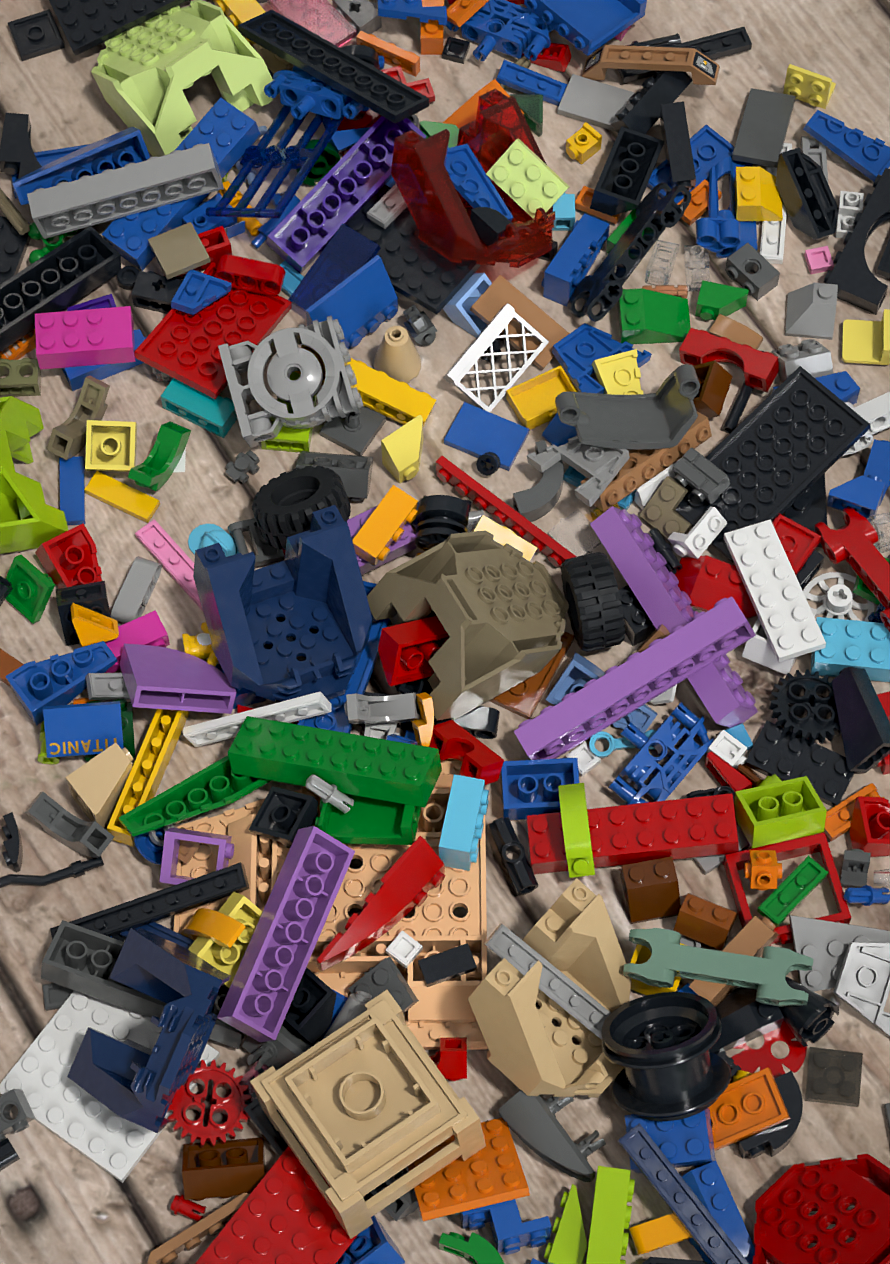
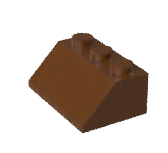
M264 1137L226 1140L224 1145L220 1141H216L214 1148H212L210 1142H205L203 1148H201L200 1143H193L192 1145L183 1144L182 1177L185 1200L193 1199L200 1201L213 1197L230 1198L242 1193L251 1194L266 1175Z

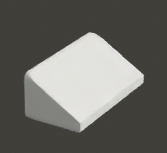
M674 464L636 489L634 501L642 510L667 476L674 479Z

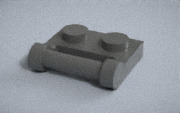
M255 518L234 522L228 526L230 535L234 537L238 552L242 555L249 553L242 534L245 531H249L256 552L255 567L284 561L283 550L276 549L265 542Z

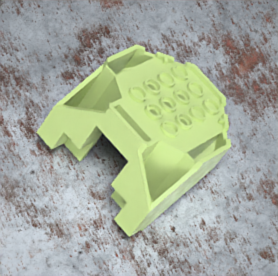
M193 0L190 2L191 6L183 8L177 5L105 41L106 48L100 51L97 58L99 64L93 67L91 71L106 102L128 128L135 127L140 129L147 150L153 157L170 154L193 130L191 125L197 120L182 90L191 87L194 81L200 77L211 73L223 99L241 112L253 104L263 106L273 101L272 96L268 97L264 92V87L273 79L263 58L227 19L221 7L203 0Z

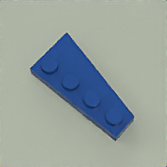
M819 110L815 112L803 128L804 131L873 182L878 174L882 175L885 168L889 169L890 147L884 145L885 141L878 138L875 140L863 135V131L857 128L850 129L844 126V122Z
M468 144L430 152L427 159L473 208L488 207L497 210L508 220L512 221L514 217Z

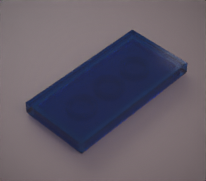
M342 223L293 292L289 301L306 311L315 302L373 259L381 247Z

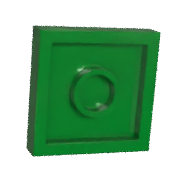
M21 554L14 557L6 579L11 582L13 588L6 597V600L34 624L40 621L55 584L52 578L48 577V574H43Z

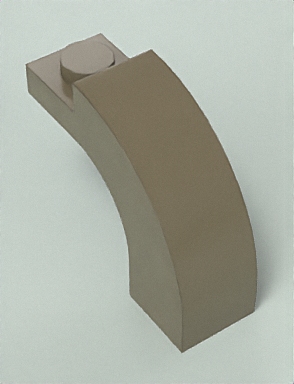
M92 376L85 377L73 412L63 424L53 428L46 450L68 460L85 447L87 420H102L108 406L105 400L110 385Z

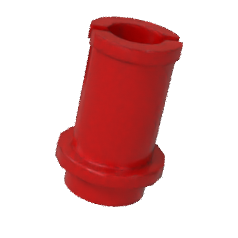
M182 1194L181 1196H175L170 1210L174 1211V1215L181 1214L198 1222L203 1216L194 1213L193 1210L204 1214L207 1207L190 1200H185V1195Z

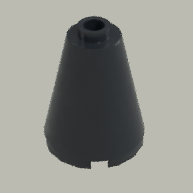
M786 976L785 980L791 988L805 991L809 994L807 1005L778 1006L784 1016L783 1020L797 1041L806 1047L808 1046L806 1042L810 1040L813 1043L817 1042L831 1029L835 1023L832 1017L834 1013L837 1016L839 1015V1007Z

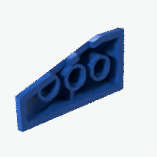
M374 1215L371 1218L373 1224L359 1233L336 1264H404L405 1260L396 1244Z

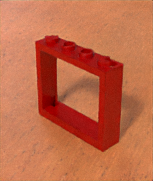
M825 832L749 849L775 850L777 862L820 852L825 870L828 871L827 877L839 913L814 919L850 923L851 914L847 902L843 898L844 892ZM749 850L727 854L723 862L742 929L751 921L752 916L738 871L744 869L745 863H749ZM790 924L774 929L779 935L771 944L779 942L781 944H790L793 942Z

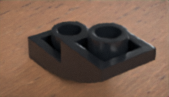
M13 812L3 816L6 825L2 826L7 840L3 842L6 851H3L2 855L7 866L13 865L17 873L21 871L23 847L19 828Z

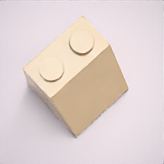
M114 743L65 777L72 798L90 821H96L104 829L109 824L133 767L132 755L125 747L121 749L117 743Z

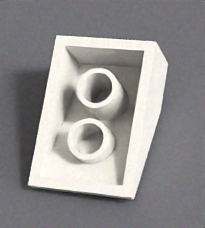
M811 608V611L815 617L818 610ZM758 618L752 628L756 636L746 642L742 657L787 675V673H790L797 657L778 662Z

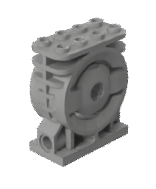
M328 316L327 320L322 322L314 320L312 325L305 326L301 324L299 328L281 329L267 336L258 346L250 341L231 346L227 343L218 346L242 437L251 448L260 445L259 442L277 437L283 426L293 429H306L317 426L326 420L330 422L334 417H347L346 414L355 412V414L361 413L360 408L364 407L357 387L354 388L353 386L357 384V380L351 365L347 364V362H351V358L344 341L341 342L345 337L338 319L334 320L332 316ZM299 344H303L315 350L321 356L325 365V381L321 390L316 395L318 400V405L316 407L314 405L312 397L318 392L322 384V367L318 359L314 356V354H312L310 351L306 349L299 348ZM272 356L274 357L267 370L269 386L278 398L291 403L294 414L288 413L287 405L274 399L265 387L264 368ZM248 371V385H244L240 375ZM292 372H301L299 379L290 380ZM256 400L263 411L251 414L250 402Z

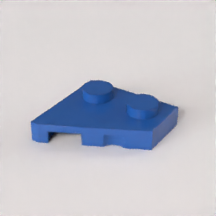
M190 270L173 297L171 308L194 315L229 293L232 289V283Z

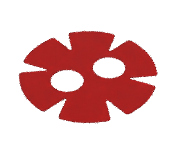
M784 1020L780 1028L763 1035L765 1041L761 1048L752 1049L747 1043L733 1048L744 1049V1051L731 1057L735 1065H738L742 1071L754 1074L759 1066L760 1071L770 1068L774 1079L785 1074L782 1064L796 1073L802 1066L807 1053V1046L801 1045L798 1041H791L795 1036ZM776 1041L785 1042L789 1046L788 1056L783 1059L774 1057L771 1053L772 1044Z

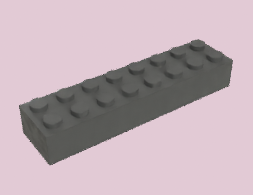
M61 921L42 961L41 979L150 1018L152 1016L160 1018L167 1004L110 978L124 942L67 921ZM223 984L218 991L211 1013L216 1015L219 1014L229 991V988ZM217 1018L209 1039L239 1049L245 1034Z

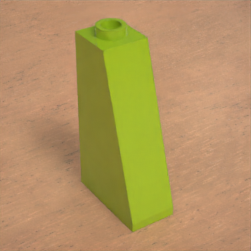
M295 371L292 372L290 380L299 379L301 374ZM318 392L312 397L315 407ZM278 398L277 401L287 405L288 413L294 414L291 403ZM283 426L277 437L261 441V449L301 453V451L310 452L313 427L293 429Z

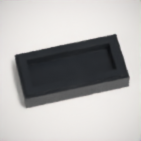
M468 943L418 960V965L427 987L477 970Z

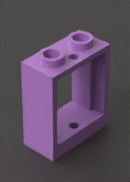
M169 828L165 831L159 882L177 885L194 879L192 877L176 875L180 840L219 845L217 871L228 867L229 859L233 858L234 844L231 843L232 836Z

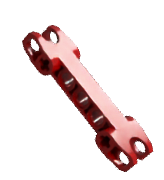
M847 507L843 509V519L847 526L845 529L833 530L824 522H819L815 524V533L822 536L820 543L830 561L836 565L846 560L885 607V610L880 612V617L890 632V564L873 545L879 539L871 523L853 508Z

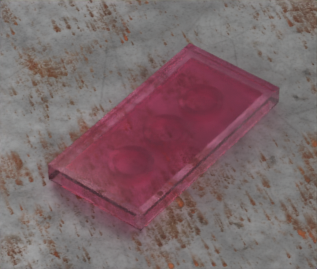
M267 0V3L279 14L338 47L357 36V30L327 0Z

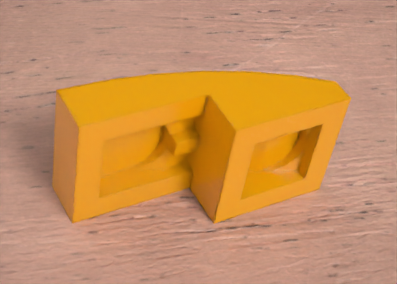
M424 692L416 694L421 719L411 722L415 740L418 742L417 745L429 747L433 734L434 708L432 697Z

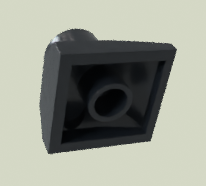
M272 786L249 830L260 836L282 842L286 848H291L298 829L311 827L316 820L318 801L313 796Z

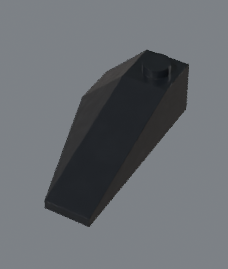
M744 987L735 989L715 1007L722 1023V1032L717 1042L709 1049V1052L718 1054L722 1050H730L780 1028L784 1019L778 1006L756 1001L757 989Z

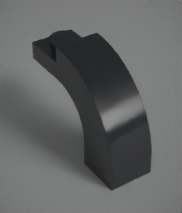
M792 1071L775 1078L791 1119L741 1141L738 1151L742 1158L748 1156L751 1158L758 1157L765 1152V1148L773 1157L781 1152L794 1137L802 1116L803 1100L800 1087Z

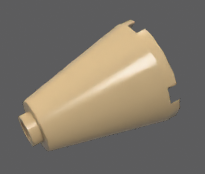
M392 326L384 334L374 359V368L377 371L385 372L389 377L408 384L410 380L419 375L421 358L407 330L401 326Z

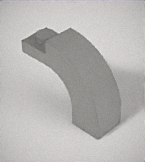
M356 693L346 695L347 701L344 708L350 724H390L421 719L416 693L390 696H366Z

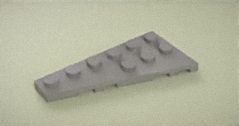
M789 915L794 952L814 959L812 970H798L800 984L812 991L835 988L849 943H890V931Z

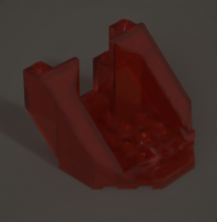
M497 89L479 96L476 120L459 128L457 146L468 144L486 173L518 138L546 164L514 96L507 97ZM445 129L427 139L410 130L395 138L391 174L419 229V239L451 262L461 263L462 259L476 260V264L495 266V262L509 263V267L519 268L551 251L553 243L552 228H554L555 220L553 206L547 213L541 207L536 209L535 218H532L490 177L489 179L514 218L511 221L512 223L506 226V232L502 233L494 244L487 246L480 240L470 220L471 209L474 208L455 189L446 170L450 138L449 130Z

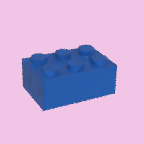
M578 758L504 761L501 769L503 818L509 817L510 820L527 819L529 815L561 812L558 786L579 783Z
M709 1108L691 1117L674 1121H651L634 1114L625 1115L626 1132L628 1133L640 1123L674 1168L704 1165L716 1160ZM630 1158L631 1170L635 1173H642Z

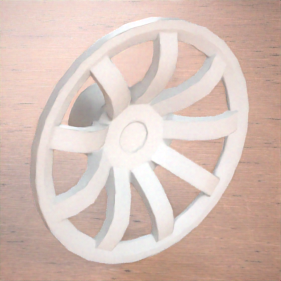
M840 572L825 573L811 580L803 590L807 600L823 603L816 609L818 610L816 616L827 611L826 618L837 616V619H844V615H847L850 620L861 621L853 613V608L856 610H868L864 621L871 622L873 618L874 603L867 600L868 603L866 604L855 602L852 598L856 597L857 594L844 585L845 579L855 584L856 577ZM830 578H838V583L831 588L824 581ZM818 583L826 595L817 596L809 592Z

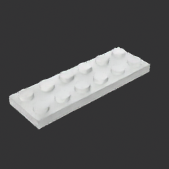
M771 520L724 533L725 543L777 661L782 662L824 649L826 647L825 639Z

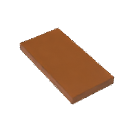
M564 631L560 640L562 642L561 650L539 673L489 701L526 719H531L574 640V635Z

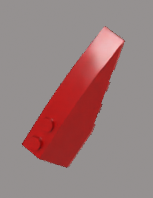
M419 836L380 880L383 884L376 894L370 892L364 900L366 902L362 907L363 911L360 914L354 913L345 926L346 932L344 934L339 932L318 957L317 967L321 972L348 959L372 944L392 929L416 905L418 907L421 906L428 897L427 892L433 886L436 888L442 883L445 878V864L423 837Z

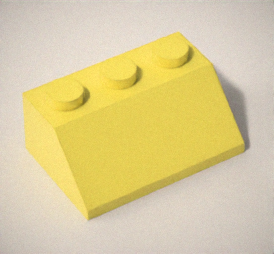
M236 892L230 895L218 911L246 926L232 947L219 946L212 939L198 936L188 949L221 972L231 975L229 981L223 984L229 989L263 912L244 895Z

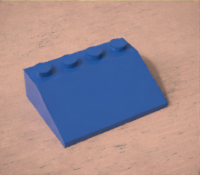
M376 255L306 309L307 326L312 325L314 320L319 322L325 321L328 316H332L334 320L338 319L345 337L341 342L344 341L345 346L349 349L357 346L367 334L375 332L385 320L393 318L398 311V297L381 257Z

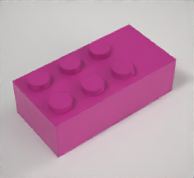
M131 306L35 314L36 356L40 370L136 362L134 355V321Z

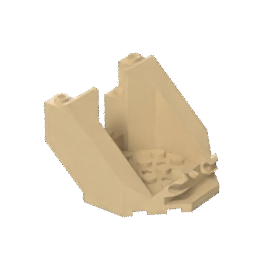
M576 878L523 938V941L612 1013L620 1006L629 1002L631 978L623 975L626 961L602 896L600 894L596 896ZM504 958L468 997L472 1011L489 1049L487 1051V1059L527 1096L553 1094V1097L588 1095V1097L598 1098L624 1066L608 1059L602 1050V1040L539 989L542 963L539 960L524 976ZM536 1003L539 1004L540 1009L536 1008ZM552 1019L558 1021L560 1026L555 1027L552 1024ZM572 1037L576 1038L580 1044L575 1045L572 1042Z

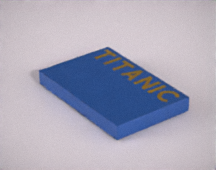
M120 701L43 707L47 758L100 754L114 743H117L121 749L124 748Z

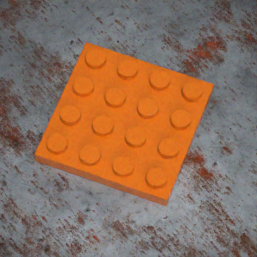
M498 1118L482 1122L481 1126L486 1143L483 1149L465 1161L458 1157L413 1188L422 1221L530 1195L529 1187L506 1121ZM454 1135L407 1166L408 1171H411L455 1140Z

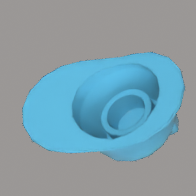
M215 524L199 525L189 535V549L194 555L195 550L216 543L221 545L226 557L239 553L234 538Z

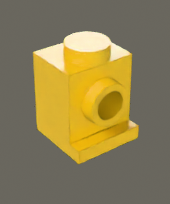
M585 122L580 130L566 140V153L571 159H576L582 165L601 149L602 135Z

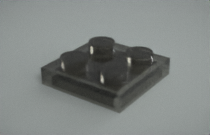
M810 1047L808 1052L805 1101L858 1107L860 1102L863 1053Z

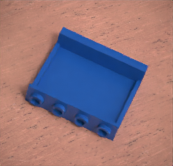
M524 0V5L530 11L537 14L546 24L554 28L560 36L565 37L576 49L581 50L587 56L645 16L647 0Z

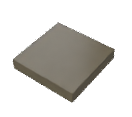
M191 222L148 239V244L167 280L211 262Z

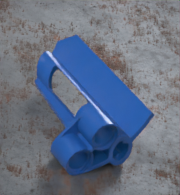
M732 156L722 159L710 169L708 217L696 219L695 221L696 243L707 250L715 252L718 258L729 257L746 243H749L757 251L756 221H738L735 215L734 181L736 167H753V163L732 160ZM729 173L730 205L727 210L719 211L717 181L723 175Z

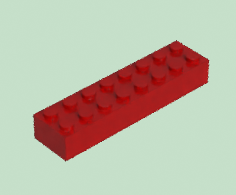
M732 793L587 809L595 868L627 865L671 856L674 860L739 852ZM561 812L527 816L530 858L534 875L568 871Z

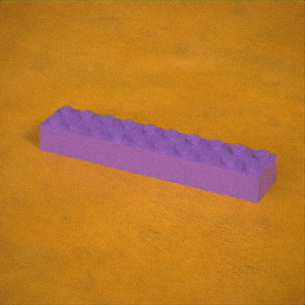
M612 506L590 523L656 629L663 624L671 632L675 627L685 626L693 621L692 618L698 612L694 611L690 606L692 603L690 597L684 591L681 592L678 587L679 580L671 571L667 570L665 558L653 548L654 541L647 533L642 531L640 527L642 523L634 513L629 514L625 509L620 510ZM725 654L687 679L715 723L732 728L744 723L756 714L758 710L754 706L756 703L754 697L750 692H745L741 685L743 680L736 671L731 670L728 665L730 660Z
M731 596L728 599L723 598L715 603L714 608L707 612L698 613L692 618L693 621L685 626L675 627L667 637L654 640L646 650L630 655L625 663L620 666H613L605 672L604 676L585 683L583 689L576 693L572 692L562 698V702L555 706L544 708L540 715L532 720L523 721L514 733L527 756L531 760L556 759L756 636L734 598Z

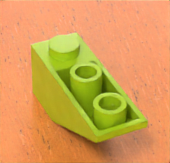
M572 1184L570 1192L564 1191L560 1207L564 1208L562 1218L556 1217L552 1229V1232L556 1233L554 1243L548 1242L544 1258L548 1259V1264H583L586 1255L587 1241L576 1185Z

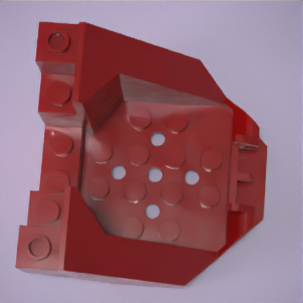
M869 1154L857 1155V1159L845 1161L842 1158L821 1160L820 1164L805 1166L804 1163L794 1164L755 1201L757 1219L754 1224L755 1256H753V1264H890V1168ZM849 1206H855L853 1209L847 1210ZM812 1211H817L816 1214L809 1216ZM831 1224H835V1225H836L835 1227H833V1228H831V1229H827L828 1226L831 1225ZM855 1238L853 1241L846 1243L847 1239ZM811 1243H817L814 1247L808 1248Z

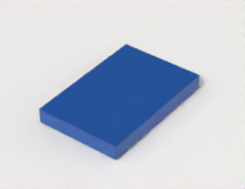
M464 402L444 438V444L476 458H479L486 452H493L500 458V468L509 471L528 437L530 429Z

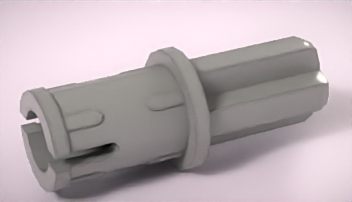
M312 774L306 780V788L320 796L324 803L329 802L344 814L351 809L345 804L353 806L354 800L337 790L335 784L330 785L315 774Z

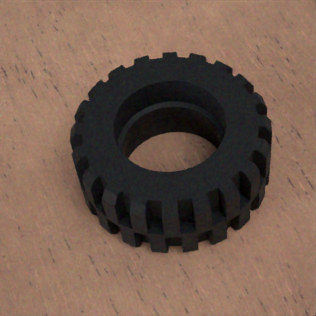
M305 466V468L300 469L298 467L290 472L281 473L279 477L269 480L268 484L263 485L259 492L256 493L252 503V510L265 542L276 549L281 550L283 548L286 550L287 537L310 530L312 512L336 505L344 521H347L350 517L351 505L341 478L337 473L323 466Z
M601 552L566 559L561 567L562 587L565 599L569 603L567 613L578 646L581 650L589 652L620 645L625 639V620L617 581L609 559Z

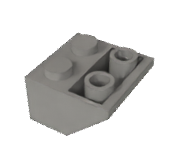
M814 339L803 340L801 344L795 346L791 344L781 345L777 350L771 351L773 355L778 357V374L782 383L799 366L814 378L834 374L831 352Z

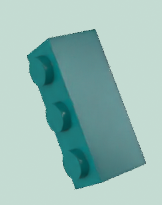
M175 378L171 380L161 395L162 407L222 438H225L238 419L233 400L230 398L218 396L216 399H213Z

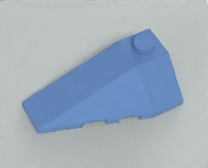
M575 652L546 697V700L555 706L562 702V698L565 695L578 692L583 689L585 683L592 679H599L605 675V672ZM644 704L612 725L624 729L632 722L641 732L645 733L657 716V713Z

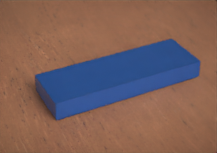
M507 60L503 61L496 79L498 83L559 106L567 87L565 83Z
M84 456L72 457L68 460L59 458L60 510L65 513L67 525L86 524Z

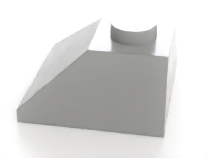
M812 283L789 292L787 297L785 336L832 340L838 285Z

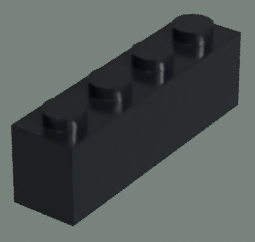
M655 70L657 73L643 82V89L640 92L634 93L628 100L630 103L626 107H622L615 114L616 119L611 123L612 127L618 133L622 126L646 134L660 118L661 104L673 103L693 81L687 72Z

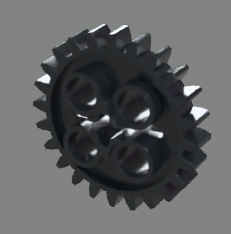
M806 669L804 675L799 670H796L794 677L787 673L785 679L780 678L778 684L774 685L769 697L771 702L768 709L773 710L770 717L777 718L775 726H784L783 734L788 731L791 732L790 739L799 736L800 743H803L806 738L813 745L815 739L820 744H823L825 738L831 742L835 735L840 736V723L832 682H828L829 675L820 678L818 671L812 676L808 669Z

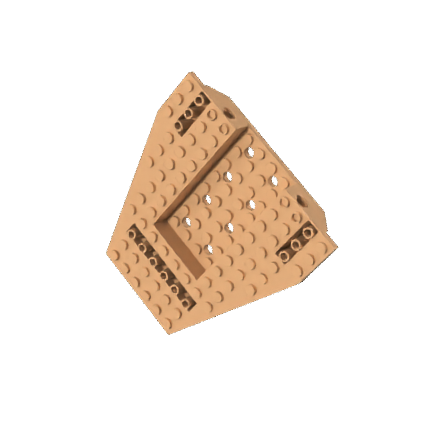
M453 758L441 761L442 772L425 808H421L415 839L416 841L419 836L423 837L438 856L454 774L459 775L463 761ZM306 786L294 791L313 796L318 801L317 817H320L321 797L306 788ZM265 799L246 804V807L236 810L233 808L224 811L223 814L211 818L204 817L177 826L179 829L184 827L186 830L232 836L231 843L234 844V855L232 859H229L228 867L240 862L244 864L250 888L239 892V894L244 895L261 911L264 910L290 850L282 842L260 836L249 830ZM485 815L482 838L479 839L477 862L471 863L470 871L445 867L444 880L438 887L435 888L433 886L427 892L428 897L421 906L418 907L416 905L413 908L415 911L413 917L403 918L392 929L366 948L321 972L317 967V959L339 932L342 934L346 932L345 926L350 919L348 911L355 907L362 910L366 897L370 892L376 894L383 884L380 881L382 877L411 846L345 844L355 851L352 859H360L363 865L359 869L348 867L307 964V968L327 986L348 998L352 994L349 987L362 978L365 972L370 971V968L375 967L382 960L390 957L386 954L385 950L398 934L404 931L420 943L423 949L407 968L403 967L392 957L391 959L419 1000L404 1013L406 1025L424 1050H439L440 1038L467 1037V1050H488V1046L468 1001V997L487 976V946L484 944L487 941ZM203 843L187 864L178 859L176 875L197 878L216 871L219 845ZM230 896L175 914L174 931L181 934L183 928L199 908L218 912ZM456 907H464L468 913L465 917L458 918L454 916L453 910ZM468 943L477 970L427 987L419 968L418 960Z

